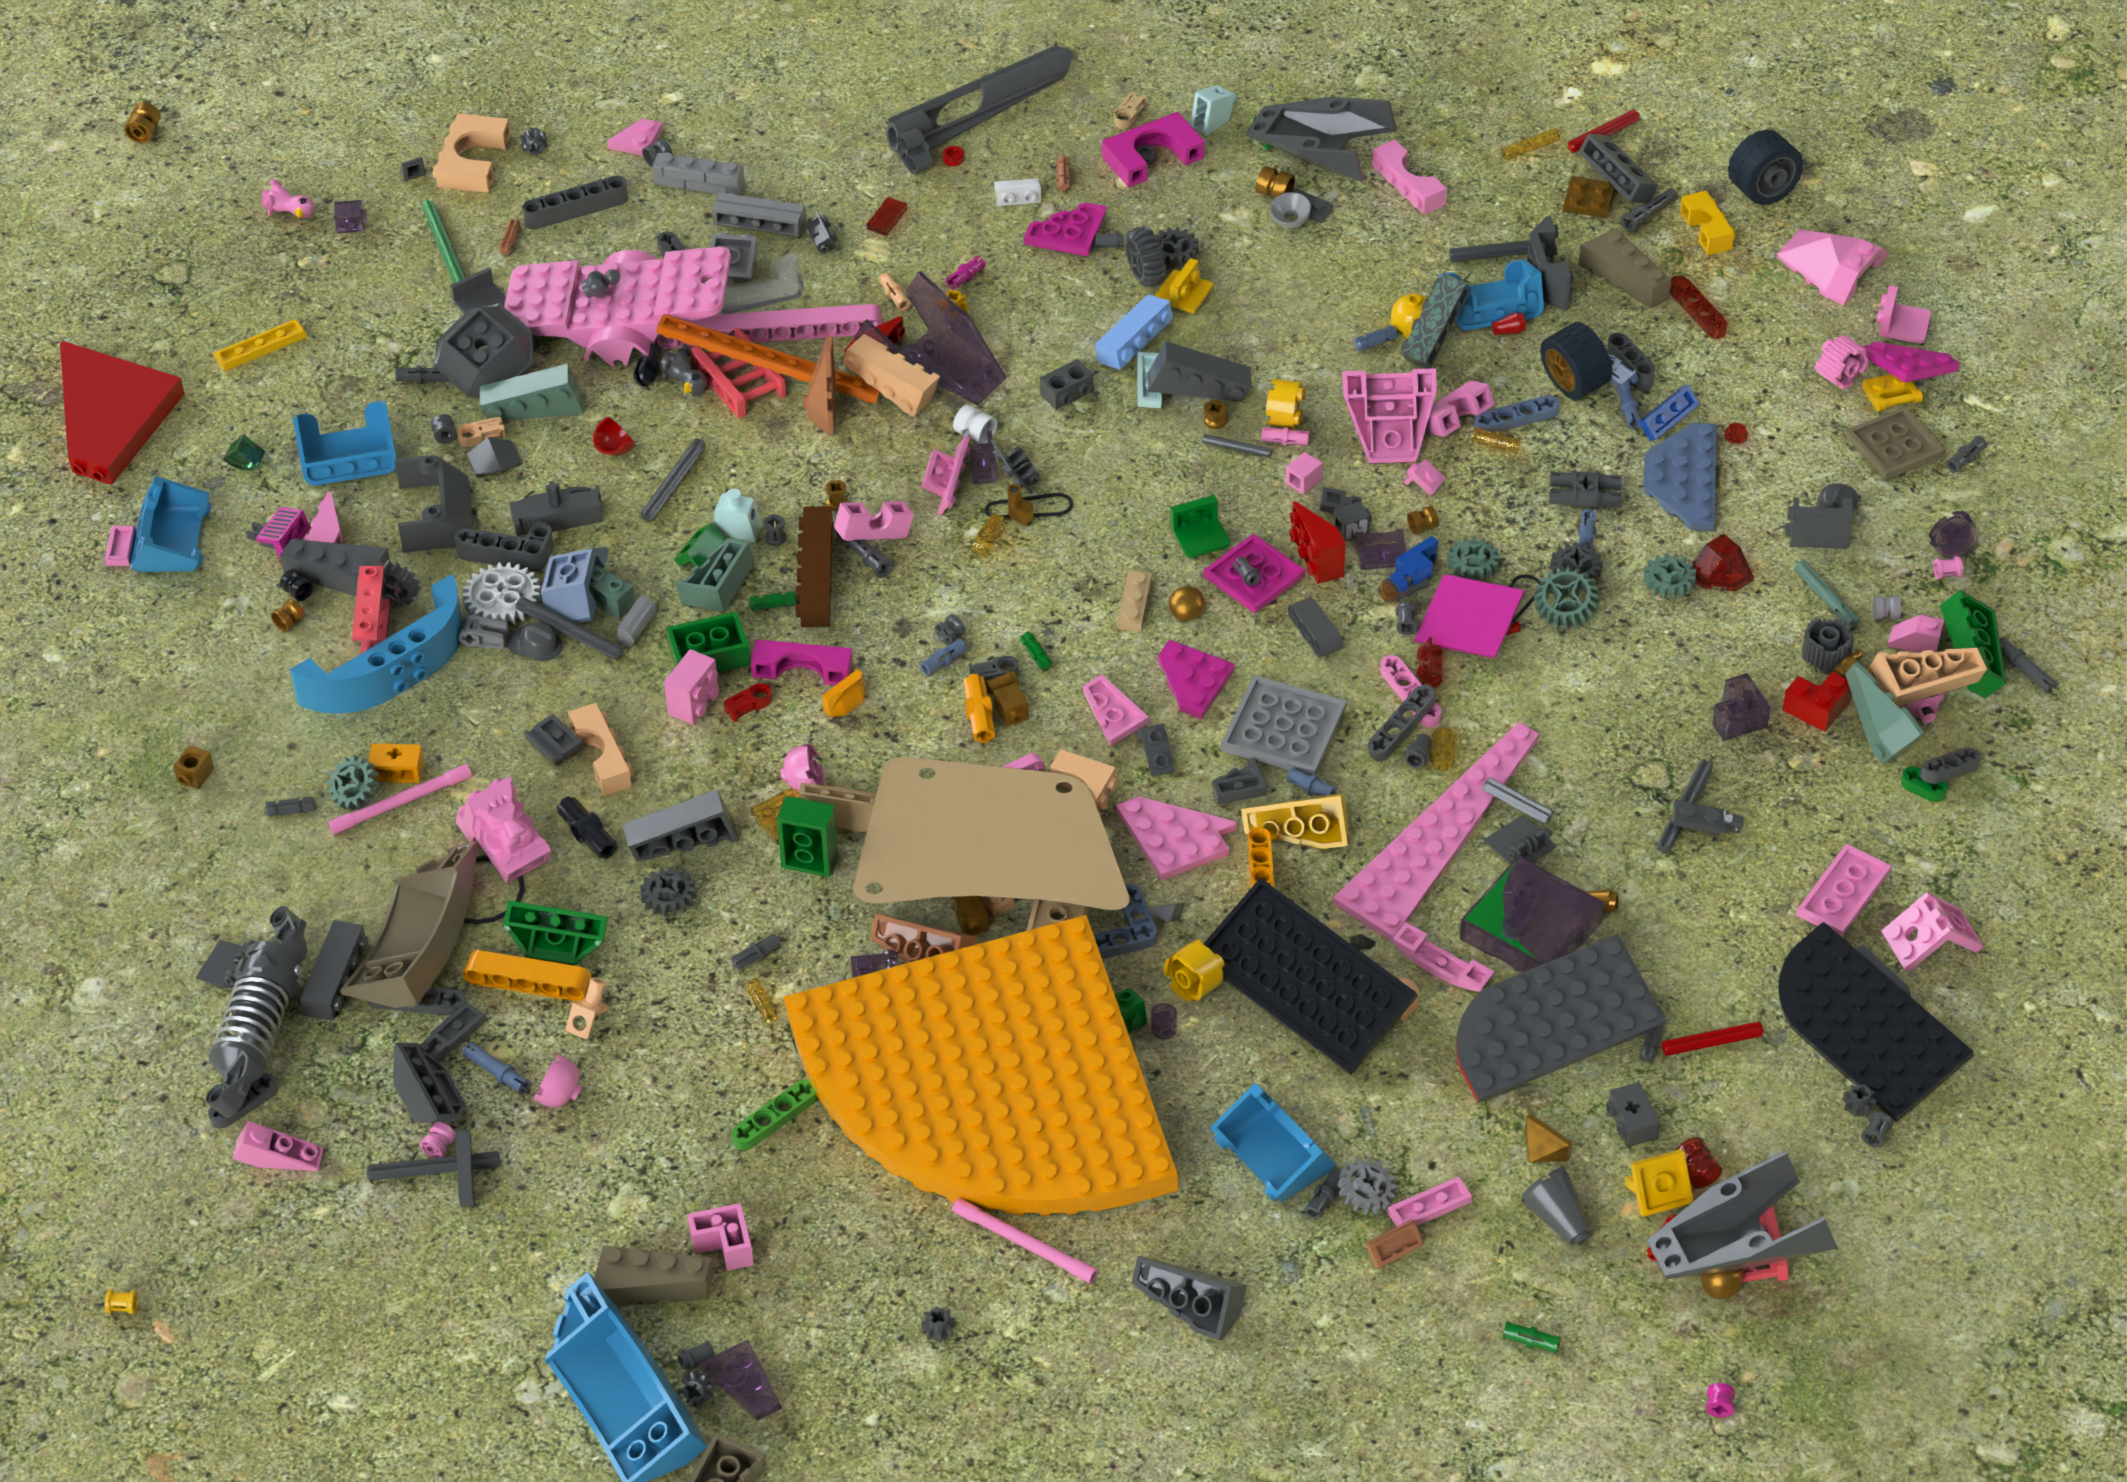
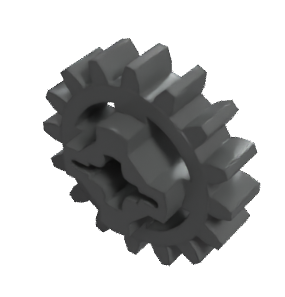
M1168 227L1167 232L1159 230V235H1155L1163 251L1165 265L1168 263L1170 268H1173L1174 265L1178 264L1179 267H1182V263H1187L1190 258L1196 260V254H1199L1198 238H1195L1194 233L1188 234V229L1180 231L1179 227H1176L1175 230H1171Z
M1577 542L1574 543V546L1565 543V549L1557 547V553H1552L1550 569H1552L1553 574H1557L1556 569L1558 567L1561 569V572L1566 571L1567 566L1570 567L1571 572H1574L1578 567L1580 575L1587 572L1589 574L1588 579L1593 578L1596 582V577L1601 576L1603 560H1601L1600 553L1595 554L1596 549L1594 547L1587 549V544L1580 547Z
M387 560L386 563L380 561L378 565H375H384L382 599L388 598L392 604L398 602L400 606H403L404 602L410 605L411 602L416 600L421 590V587L418 586L420 581L413 578L415 574L410 573L407 567L401 568L398 562L393 565L390 560Z
M670 866L668 871H664L661 867L659 869L660 873L656 874L651 871V878L644 877V885H640L641 901L645 903L646 910L653 908L654 915L661 911L663 917H666L668 912H672L674 916H677V910L680 909L682 912H686V905H693L692 899L696 898L695 881L691 880V874L684 875L683 869L680 868L675 872L672 866Z

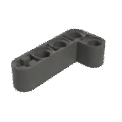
M546 523L534 524L526 538L469 528L458 530L454 536L457 555L460 559L497 565L500 562L504 567L510 562L512 568L520 564V569L527 567L528 571L542 570L546 566L554 547L552 530Z

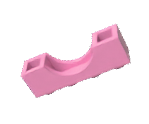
M1395 139L1373 149V168L1380 172L1388 183L1392 184L1402 196H1405L1424 215L1446 205L1447 188L1434 176L1421 177L1409 173L1406 170L1408 151Z

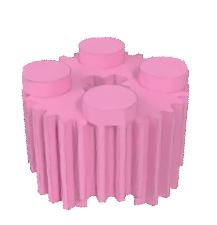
M1841 335L1834 340L1828 339L1823 344L1822 350L1824 353L1821 354V358L1816 363L1815 370L1836 386L1847 389L1853 384L1851 380H1854L1858 373L1863 374L1867 370L1866 367H1868L1870 360L1866 358L1867 351L1864 347L1848 336Z

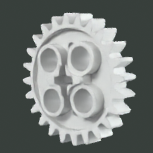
M499 562L497 568H493L489 564L487 571L480 568V575L473 573L472 580H466L467 586L463 587V603L465 610L469 611V615L475 614L480 617L503 622L511 621L514 625L517 618L522 621L525 620V613L515 608L519 598L525 597L535 603L541 602V587L539 579L535 578L534 572L529 573L527 567L520 570V564L512 568L510 562L505 567H502Z

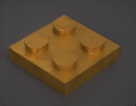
M1572 176L1563 204V211L1607 219L1615 187L1607 181Z

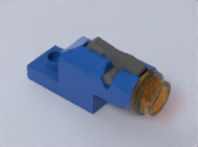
M1430 536L1396 558L1395 572L1389 578L1382 581L1378 588L1379 594L1384 601L1388 603L1400 601L1414 592L1429 586V580L1433 576L1432 562L1437 558L1438 540Z

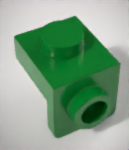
M1127 988L1115 994L1128 1034L1147 1024L1145 1002L1132 988Z

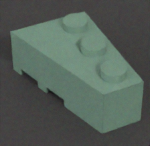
M726 539L707 556L708 560L700 567L696 565L691 569L692 574L684 581L682 579L678 580L675 584L681 603L725 611L755 564L750 544L746 541Z

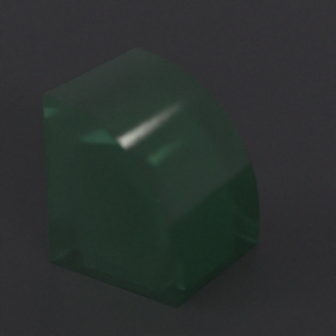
M243 434L230 444L223 460L235 468L253 470L259 466L265 450Z

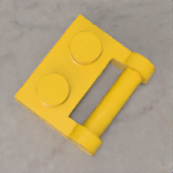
M1892 374L1863 380L1862 388L1877 412L1885 411L1886 408L1910 402L1916 404L1923 401L1922 392L1916 388L1913 381L1905 383Z

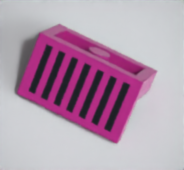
M279 507L258 534L256 540L257 542L273 544L278 557L281 558L280 554L290 540H302L311 527L303 510Z

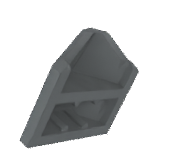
M487 437L467 453L477 478L483 474L497 473L521 465L512 441Z

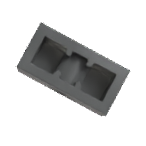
M1640 1082L1610 1090L1609 1099L1606 1102V1110L1609 1117L1614 1118L1620 1138H1624L1627 1146L1631 1147L1658 1139L1660 1121Z

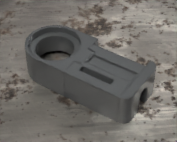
M1001 656L993 658V661L976 665L970 663L969 675L978 674L984 677L986 685L987 679L1006 674V671L1001 669L1002 666L1011 665L1014 668L1009 670V672L1014 671L1017 676L1019 673L1018 660L1013 656Z

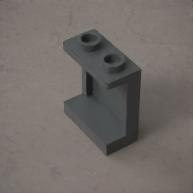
M1794 497L1793 504L1788 506L1787 519L1790 520V523H1785V537H1789L1790 547L1847 549L1853 519L1852 498H1842L1840 508L1800 507L1799 498Z

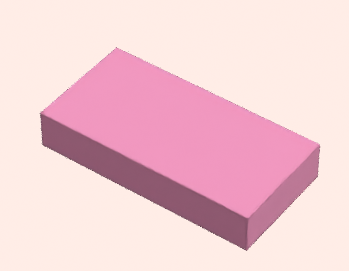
M135 526L111 527L105 556L106 566H130L136 536Z

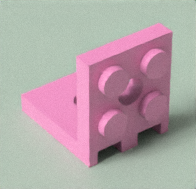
M1928 892L1882 930L1903 969L1909 972L1947 940L1975 953L1984 947L1961 908ZM1918 929L1917 938L1911 941L1912 932Z

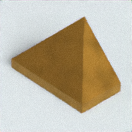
M1529 1113L1526 1116L1525 1139L1529 1163L1568 1161L1571 1156L1572 1141Z

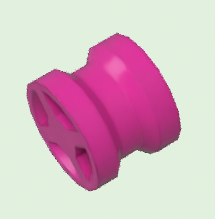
M1725 1383L1710 1385L1707 1388L1709 1400L1706 1402V1411L1714 1417H1729L1734 1413V1403L1732 1401L1735 1398V1389Z

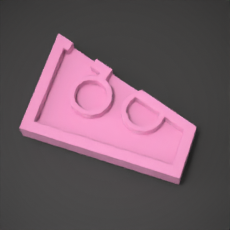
M1102 674L1083 685V693L1110 747L1149 723V716Z

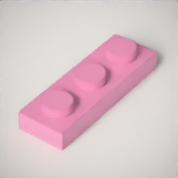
M1458 1176L1389 1206L1387 1213L1396 1227L1410 1219L1415 1220L1416 1225L1419 1226L1472 1203V1195Z

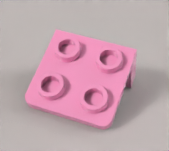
M1889 286L1887 295L1882 294L1880 307L1884 309H1879L1876 323H1880L1878 336L1914 343H1924L1931 312L1927 309L1895 304L1898 287Z

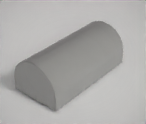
M641 595L618 626V644L631 647L657 611L656 605L650 599Z

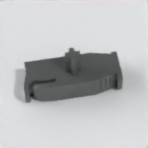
M549 481V485H545L546 493L532 495L516 502H509L516 536L528 534L530 528L537 523L548 524L552 532L603 522L599 485H595L593 490L582 486L560 490L559 483L554 484V481Z

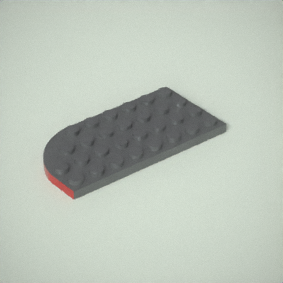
M1616 934L1493 984L1481 991L1468 1005L1461 1018L1456 1036V1058L1465 1081L1477 1103L1663 1027L1667 1021L1621 938Z

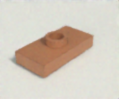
M1410 1219L1365 1244L1375 1268L1379 1269L1423 1246L1424 1242L1415 1220Z

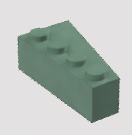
M568 363L480 386V407L487 419L501 417L502 420L584 414L583 394Z

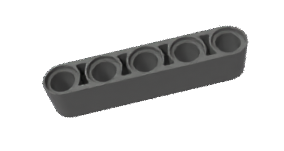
M618 175L525 201L522 205L525 226L529 229H539L625 204L628 201L626 179Z

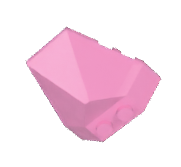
M1799 229L1777 253V258L1795 273H1801L1808 284L1813 283L1820 289L1819 293L1824 297L1845 305L1856 292L1857 279L1870 265L1878 268L1888 257L1889 251L1860 238Z
M1436 368L1412 369L1411 373L1366 374V371H1342L1343 397L1369 464L1416 462L1437 393Z

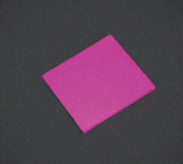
M1444 574L1414 638V642L1496 658L1525 591Z

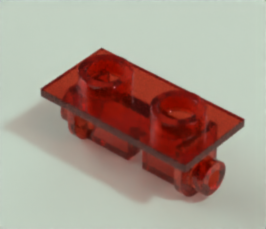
M1429 637L1426 643L1421 645L1417 651L1419 666L1416 675L1419 677V682L1422 685L1428 683L1432 687H1438L1443 681L1442 668H1440L1442 666L1443 650L1439 645H1432V637Z

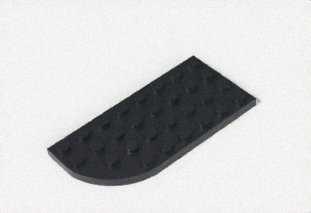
M1822 922L1797 943L1787 955L1781 968L1778 988L1781 1009L1788 1025L1855 1086L1865 1084L1871 1091H1875L1874 1099L1877 1100L1876 1105L1894 1121L1898 1122L1974 1057L1972 1049L1825 922Z

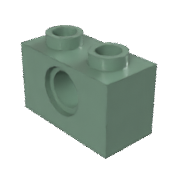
M597 565L593 568L588 590L595 599L596 606L620 620L635 603L633 586Z

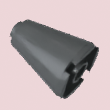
M1558 1168L1548 1173L1551 1178L1544 1181L1540 1178L1528 1187L1522 1194L1523 1199L1521 1200L1527 1208L1570 1245L1576 1243L1579 1246L1591 1237L1589 1233L1592 1227L1569 1173L1565 1168Z

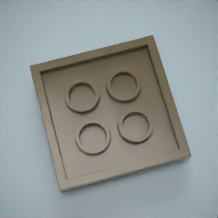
M1905 406L1846 430L1845 437L1885 480L1942 458L1945 454V449Z

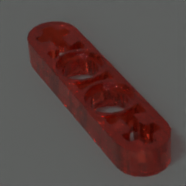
M1680 275L1672 277L1670 287L1672 297L1709 337L1714 339L1723 338L1727 333L1728 324L1725 318L1688 278ZM1688 298H1694V299H1696L1697 301H1696V302H1689V301H1687L1686 299H1688ZM1700 312H1707V313H1709L1710 315H1708V316H1702V315H1700L1699 313H1700Z

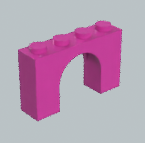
M1179 112L1102 141V158L1128 188L1148 180V164L1136 151L1140 146L1166 147L1172 150L1185 166L1204 159L1205 141Z

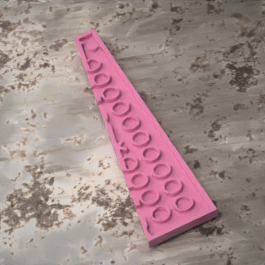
M1518 722L1333 897V904L1392 942V938L1405 922H1409V917L1414 910L1419 908L1421 900L1426 893L1429 894L1434 882L1444 873L1447 865L1452 862L1482 820V815L1487 808H1490L1494 803L1495 797L1483 790L1485 781L1488 778H1493L1506 785L1507 780L1515 774L1519 765L1537 743L1539 733Z

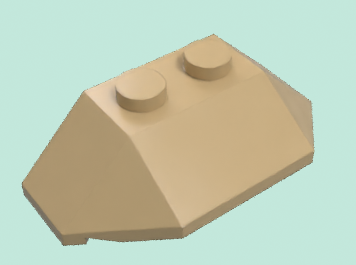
M801 782L799 786V798L835 806L837 828L849 829L855 833L867 832L876 793Z

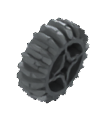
M1149 227L1133 228V230L1126 233L1124 239L1127 263H1129L1130 270L1136 280L1139 281V284H1142L1145 288L1156 286L1165 279L1166 275L1165 258L1163 257L1160 243H1158L1157 237Z

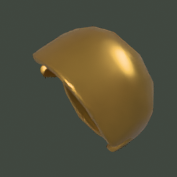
M1191 586L1179 587L1171 594L1169 611L1175 618L1182 621L1193 620L1204 612L1205 600L1197 588Z
M1742 1270L1702 1274V1287L1710 1297L1717 1299L1731 1298L1741 1290Z

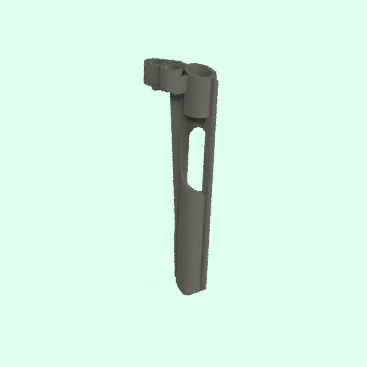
M1058 45L1052 46L888 118L886 136L890 149L897 151L900 160L912 174L934 166L930 150L1063 79L1070 67L1073 52L1069 48L1059 47ZM980 88L982 89V99L975 112L945 125L937 124L938 114L950 101Z

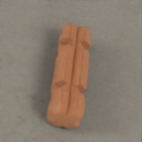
M1061 155L1056 160L1057 188L1065 192L1067 188H1070L1069 159Z
M509 220L499 245L500 254L509 255L521 228L519 220Z

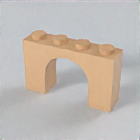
M458 113L455 121L451 123L449 136L445 137L444 149L439 152L438 164L434 165L433 177L436 178L437 187L489 193L494 180L492 162L466 159L460 155L466 150L476 147L505 150L511 136L509 119Z
M1060 749L1050 766V772L1070 775L1085 783L1090 789L1098 812L1105 809L1110 792L1113 793L1118 784L1115 767ZM1062 782L1057 784L1072 790V786L1069 783Z

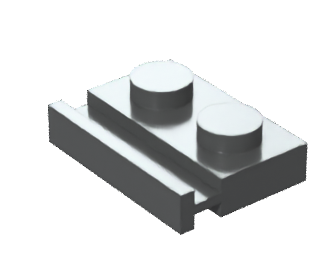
M554 714L534 725V729L524 732L525 739L554 766L558 765V761L561 759L566 760L584 748L583 741Z

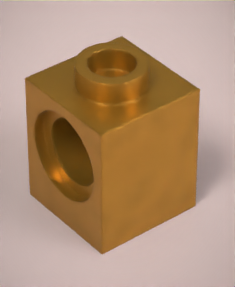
M1017 683L994 690V707L1006 727L1029 719L1028 701Z
M188 745L173 765L177 782L196 789L201 787L214 769L210 752Z
M960 896L954 898L955 915L962 933L977 935L988 931V914L981 896Z

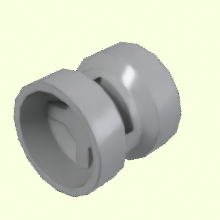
M1874 596L1872 605L1874 620H1883L1884 617H1889L1891 620H1899L1901 616L1900 596H1890L1889 598Z

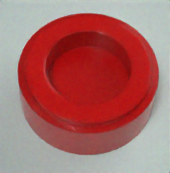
M958 146L945 148L942 152L943 162L948 166L962 164L964 162L963 149Z

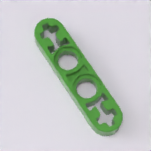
M807 1079L798 1081L737 1124L732 1130V1141L735 1148L739 1150L753 1148L813 1105L818 1097L810 1081ZM785 1103L792 1106L788 1111H780L778 1109L781 1104ZM762 1118H768L772 1121L767 1126H760L757 1123Z

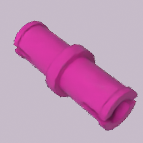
M977 255L967 264H961L956 272L946 278L947 286L955 290L965 281L972 280L974 274L985 268L986 263L984 259H980L981 256Z

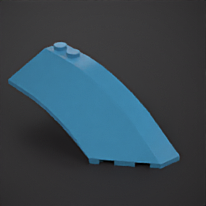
M586 1272L566 1290L564 1296L566 1301L563 1315L558 1316L553 1332L555 1337L552 1350L547 1352L545 1362L549 1364L580 1409L608 1455L621 1481L648 1482L687 1465L703 1452L708 1445L675 1389L646 1346L593 1276Z

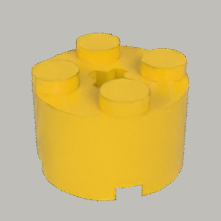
M1273 378L1271 384H1275L1274 390L1269 389L1266 406V416H1270V420H1267L1266 423L1267 425L1296 428L1299 423H1303L1304 410H1301L1302 400H1306L1307 387L1302 386V382Z
M1196 939L1167 958L1163 968L1165 977L1169 975L1172 981L1170 984L1171 989L1181 999L1191 1002L1193 1000H1200L1222 983L1224 961L1220 955L1214 954L1202 941Z

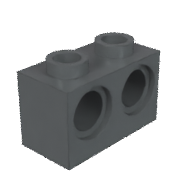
M1078 359L1040 377V395L1055 410L1094 391L1093 374Z

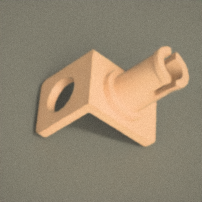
M594 977L590 978L586 998L572 1003L566 1025L567 1032L588 1039L595 1016L610 1010V1006L601 1003L607 984L605 980ZM578 1015L586 1020L584 1030H579L575 1026L574 1021Z

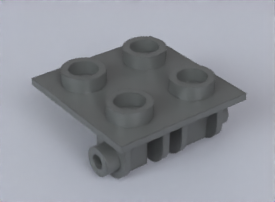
M991 440L995 447L993 453L1000 462L1004 463L1002 467L1010 478L1013 477L1014 481L1021 488L1025 487L1030 493H1033L1029 486L1037 484L1040 475L1025 454V451L1015 447L1007 456Z
M1523 815L1484 839L1489 846L1511 866L1513 865V868L1517 871H1520L1556 848V845L1550 841V836H1552L1551 830L1548 827L1537 829Z
M219 940L196 976V979L233 990L236 981L233 975L237 964L245 956L248 946L255 943V941L248 940V942H244L240 946Z

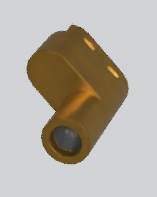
M1011 484L1007 489L1008 514L1020 524L1030 526L1032 520H1034V507L1022 498L1021 486Z

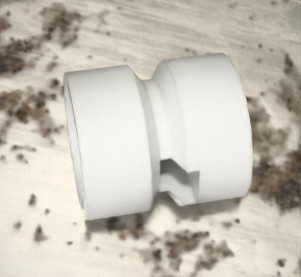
M968 404L958 411L953 422L955 432L963 436L966 435L981 445L987 444L992 439L997 428L996 418L983 412L980 413V410Z

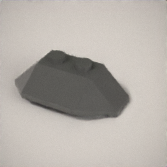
M396 1043L394 1046L393 1084L414 1122H457L467 1106L447 1070L433 1056L424 1052V1048L419 1043Z

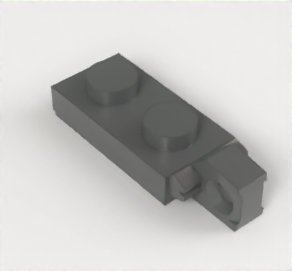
M1677 799L1673 803V826L1719 836L1721 833H1728V831L1739 833L1743 827L1744 817L1733 813L1730 814L1729 811Z

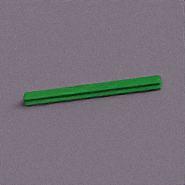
M425 199L421 207L454 284L465 279V275L433 200L428 201V199Z

